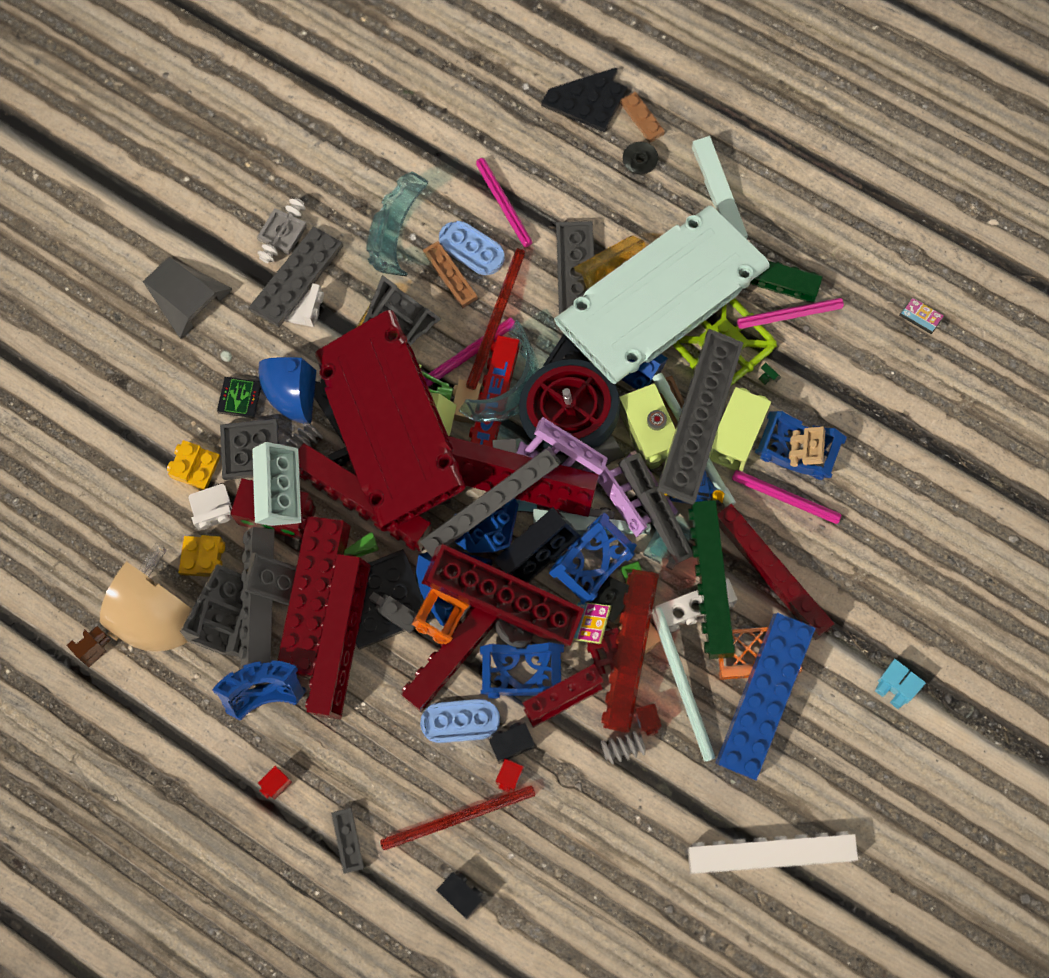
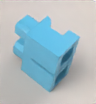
M894 659L879 678L875 692L884 697L888 691H891L895 697L890 703L899 709L905 703H909L926 683L913 672H910L904 678L909 669Z

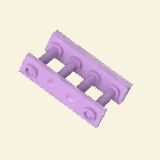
M544 417L538 422L534 433L536 435L534 440L529 445L521 441L516 451L517 454L533 458L539 454L535 449L544 440L553 446L551 449L555 455L562 451L569 456L562 465L570 467L575 461H578L585 466L583 471H594L599 475L604 471L608 459Z
M636 450L630 452L627 457L637 454ZM605 465L604 471L598 477V483L601 484L630 530L638 537L647 528L646 524L651 522L648 515L641 517L635 508L642 505L639 499L630 502L625 495V492L632 489L629 482L619 486L615 480V476L623 473L621 468L617 467L609 471ZM648 469V471H649V473H650V475H651V477H652V479H653V481H654V483H655V485H656V487H657V486H658V482H657V480L654 478V476L652 475V473L650 472V470ZM665 495L674 515L678 513L677 509L668 496Z

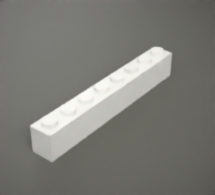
M848 831L836 832V836H828V833L815 834V838H808L807 834L795 835V839L787 840V836L774 837L775 841H766V838H754V842L746 843L745 839L733 840V844H725V841H714L711 846H705L704 842L692 843V847L688 848L690 874L854 862L858 860L855 834L849 835Z

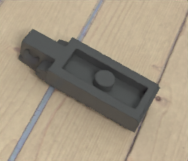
M375 592L371 594L369 599L377 605L375 610L380 615L409 634L414 631L416 627L411 624L417 615L415 612L386 594L383 597Z

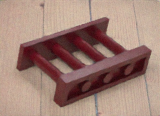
M592 664L523 702L524 712L532 727L535 728L602 691L601 683L604 681L596 666Z

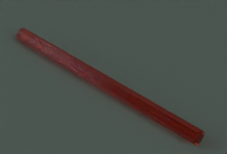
M517 248L513 255L466 383L468 389L475 390L478 385L525 256V250Z

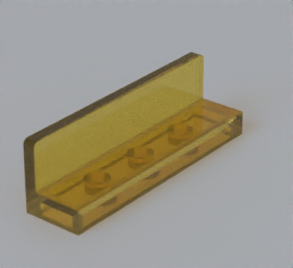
M629 236L575 266L574 269L583 275L585 286L589 289L646 247L645 241L635 236Z

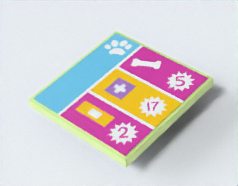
M577 602V606L585 610L573 640L601 644L611 606L584 603L582 605L580 602Z

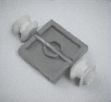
M300 199L289 200L291 205L285 206L288 214L274 208L258 234V241L265 243L262 244L264 250L258 251L259 259L263 262H274L272 256L278 255L276 249L290 255L307 227L306 222L296 218L302 216L300 210L306 209L304 202Z

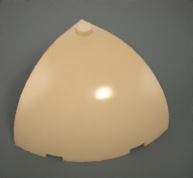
M126 561L115 576L104 597L100 610V623L109 631L107 635L115 641L119 638L130 646L145 651H166L188 642L180 630L192 609L161 585L155 584L147 575Z

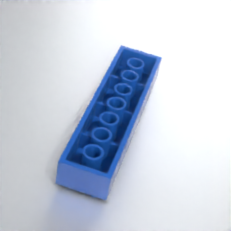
M780 613L773 614L715 764L757 781L814 634V627Z

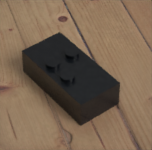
M552 507L536 523L531 524L527 531L517 537L494 560L503 572L529 583L580 538L581 535L562 514Z

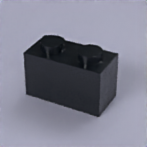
M517 722L509 727L510 730L505 732L500 730L491 734L492 738L488 740L499 764L504 762V759L509 760L536 748L526 723L521 724Z
M452 872L436 891L468 920L484 902L481 898L484 894L475 886L471 889L466 884L468 879L460 872L457 875Z

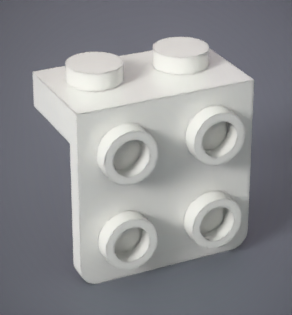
M312 283L311 290H308L284 322L314 327L315 321L319 316L320 303L323 302L324 292H322L320 285Z
M224 484L189 495L188 498L194 515L191 518L198 530H205L211 526L226 523L233 519L230 515L232 510L231 502Z

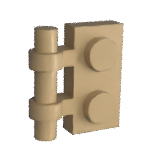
M824 426L805 428L804 435H800L799 430L793 431V436L790 438L792 448L789 452L790 465L792 467H797L800 459H802L804 465L823 463L825 445ZM803 444V449L799 450V446Z

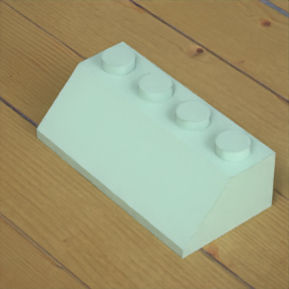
M264 442L253 448L255 523L270 526L301 523L298 448Z

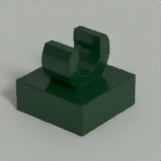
M766 362L761 366L765 373L759 377V380L764 385L771 378L777 383L781 376Z

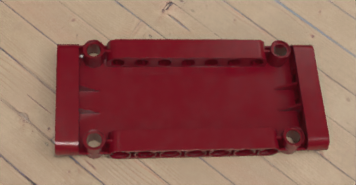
M392 310L380 313L315 352V357L320 367V377L324 379L327 386L325 387L327 398L361 488L368 497V504L374 510L381 531H390L459 494L466 488L459 471V463L452 455L454 451L414 351L407 342L406 335L402 333L396 315Z

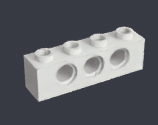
M727 578L726 586L729 610L735 607L734 605L738 599ZM697 590L655 606V608H662L670 632L680 629L679 626L686 623L687 625H692L698 622L699 618L704 617V615H700V611H695L691 607L693 603H702L701 595L698 596ZM675 610H680L683 612L684 616L681 618H676L673 615V612Z

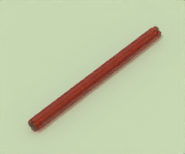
M530 785L381 839V847L383 850H388L529 799L536 795L535 790Z

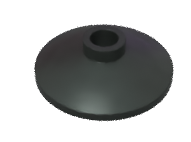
M634 142L624 150L623 164L628 171L634 174H647L657 166L658 153L649 143Z

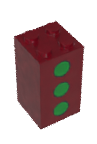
M241 478L230 515L240 526L272 529L275 534L302 540L307 516H314L316 506H314L309 493L300 491L301 523L274 526L255 523L254 481Z

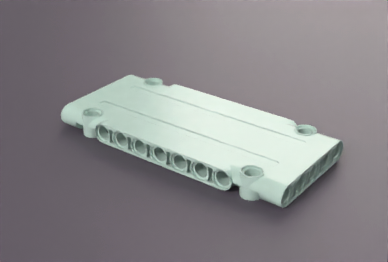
M709 205L698 214L689 216L681 226L676 225L590 287L583 297L576 298L572 306L555 317V323L611 383L616 384L629 373L636 372L644 361L646 363L652 361L734 299L742 289L750 285L754 278L769 268V262L713 206Z

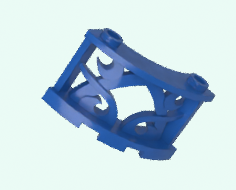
M769 411L765 431L758 449L755 450V453L761 456L760 459L798 473L813 476L818 480L832 478L833 474L831 472L841 444H845L847 437L835 428H825L824 456L827 458L824 467L815 466V464L804 465L802 459L798 461L797 467H792L789 459L790 451L786 442L790 443L791 437H784V435L789 436L788 431L793 432L794 430H799L800 435H804V429L809 427L803 426V421L783 411ZM777 425V434H774L773 431ZM771 438L779 441L771 445V447L777 449L776 452L767 449ZM831 444L829 452L826 451L828 446Z
M605 512L587 527L586 533L584 532L581 538H578L567 548L566 554L560 556L549 571L553 578L558 577L580 599L582 605L587 601H593L598 595L597 591L612 572L625 560L629 561L635 555L634 550L637 545L634 542L632 543L609 520L610 517ZM604 527H605L614 537H611V538L608 539V536H607V533H606ZM595 538L596 543L600 541L601 543L599 545L592 546L590 544L591 539ZM616 539L625 547L619 554L615 553V549L620 546H610V543ZM582 548L587 550L602 548L601 568L582 570L584 567V556L580 550ZM576 557L579 559V566L577 569L576 567L578 564L573 563V559ZM579 576L582 577V578H581V585H582V586H584V583H585V582H588V583H589V588H588L587 591H585V590L577 583V581H578V579H579Z
M548 642L527 645V648H516L511 645L499 644L480 646V655H482L481 694L488 695V698L497 699L500 696H532L561 682V653H564V645ZM491 656L497 668L491 669ZM525 656L528 665L537 670V672L531 679L521 684L507 671L515 668L520 661V657ZM507 657L513 658L512 664L508 666L503 665L508 664V662H506ZM533 657H539L537 663L541 664L540 666L532 663ZM551 658V667H547ZM545 671L551 672V686L543 685L544 680H550L544 674ZM500 672L501 675L496 676L494 681H501V686L491 687V673ZM536 683H537V686L539 687V688H531V687L534 686ZM508 684L516 689H507Z
M273 660L272 663H261L258 661L244 665L243 669L226 675L212 689L214 694L218 695L225 712L238 720H242L253 709L267 703L286 702L296 705L306 692V688L301 686L297 678L296 672L298 669L295 665ZM258 683H269L266 685L255 687L253 689H249L252 685Z

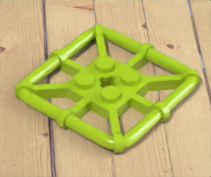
M736 298L729 302L743 317L754 315ZM726 304L721 308V319L714 325H711L707 320L701 323L706 329L699 337L683 336L673 344V347L690 363L692 369H695L698 358L695 359L681 343L699 344L702 347L708 329L743 342L742 350L745 347L765 348L749 362L741 355L739 356L738 363L742 368L734 374L732 386L747 372H752L754 370L753 367L777 347V341L762 325L753 327L767 341L747 340L740 333L742 329L738 328V325L734 327L726 319Z

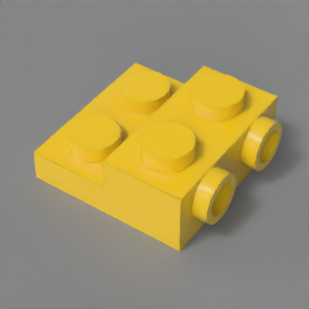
M183 440L175 448L176 457L174 461H170L167 466L168 475L174 480L203 490L207 489L221 456L218 453Z
M184 536L178 573L180 575L210 577L217 564L223 566L221 555L225 552V542H223V539L220 536Z

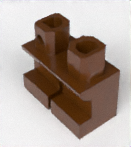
M98 626L90 632L84 630V638L78 643L72 640L66 645L87 667H90L106 652L103 647L111 641Z

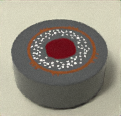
M654 410L649 413L647 424L652 430H661L666 425L667 417L664 412Z

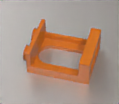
M431 588L411 625L415 626L418 632L422 634L427 633L432 636L435 642L446 645L452 640L451 635L464 610L470 605ZM437 597L454 606L441 631L426 623V618Z

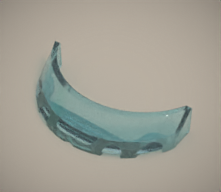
M413 171L401 176L396 181L397 186L395 189L385 195L381 202L383 204L382 209L375 213L370 226L366 247L367 252L370 254L368 261L376 271L406 277L408 274L398 264V237L409 209L428 185V180Z
M518 320L515 321L509 333L519 339L522 344L520 352L526 359L523 374L514 387L498 397L486 400L466 399L459 412L475 422H502L519 414V400L523 387L529 378L539 370L534 349Z

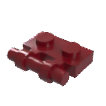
M618 628L605 631L601 644L587 642L588 646L586 648L588 653H591L594 661L593 664L601 676L606 674L604 667L610 665L612 672L631 666ZM603 648L607 658L601 660L598 650Z

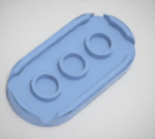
M463 221L450 222L442 227L439 233V243L448 255L481 275H491L502 268L505 257L499 243Z
M485 699L438 702L430 705L423 712L420 726L426 738L435 743L483 740L491 737V734L498 730L500 714L494 704Z

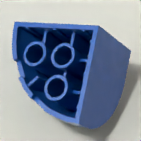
M276 357L261 360L258 367L260 385L270 404L290 420L302 424H311L317 370L303 358Z

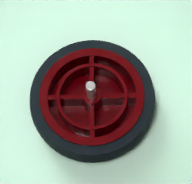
M576 359L560 360L542 367L526 382L520 395L519 415L522 426L532 441L536 437L534 433L538 422L544 417L594 449L605 442L613 433L620 415V398L616 385L611 383L594 364ZM544 440L539 445L542 449H546L549 446L550 448L553 447ZM559 451V452L557 453V454H560V455H566V454L563 453L562 451Z

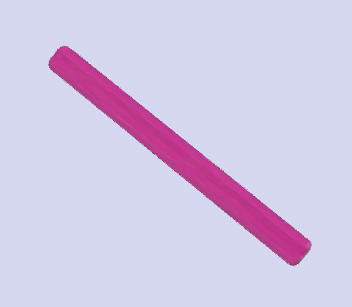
M484 158L477 159L476 166L523 247L530 246L532 240L486 160Z
M842 298L741 317L738 318L737 325L738 328L743 329L843 308L844 302Z
M508 318L428 374L438 380L486 348L493 341H496L497 335L503 336L516 327L515 321L512 318ZM425 378L428 387L435 383Z
M736 470L732 476V480L834 524H838L842 515L836 511L739 470Z

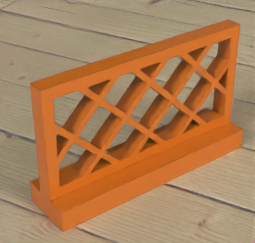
M768 627L732 630V634H740L738 637L733 635L734 644L738 642L746 650L740 657L734 654L733 657L737 661L732 666H724L723 658L719 659L720 680L749 678L754 663L746 664L741 658L747 651L757 657V654L750 647L756 640L762 644L763 641L759 637L763 632H767ZM748 633L755 638L749 646H746L739 640L743 634ZM802 665L800 667L798 674L802 672Z

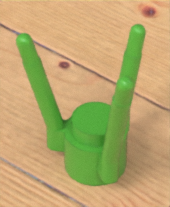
M422 371L425 378L442 386H438L437 391L429 389L430 393L441 394L450 400L453 388H450L448 383H444Z

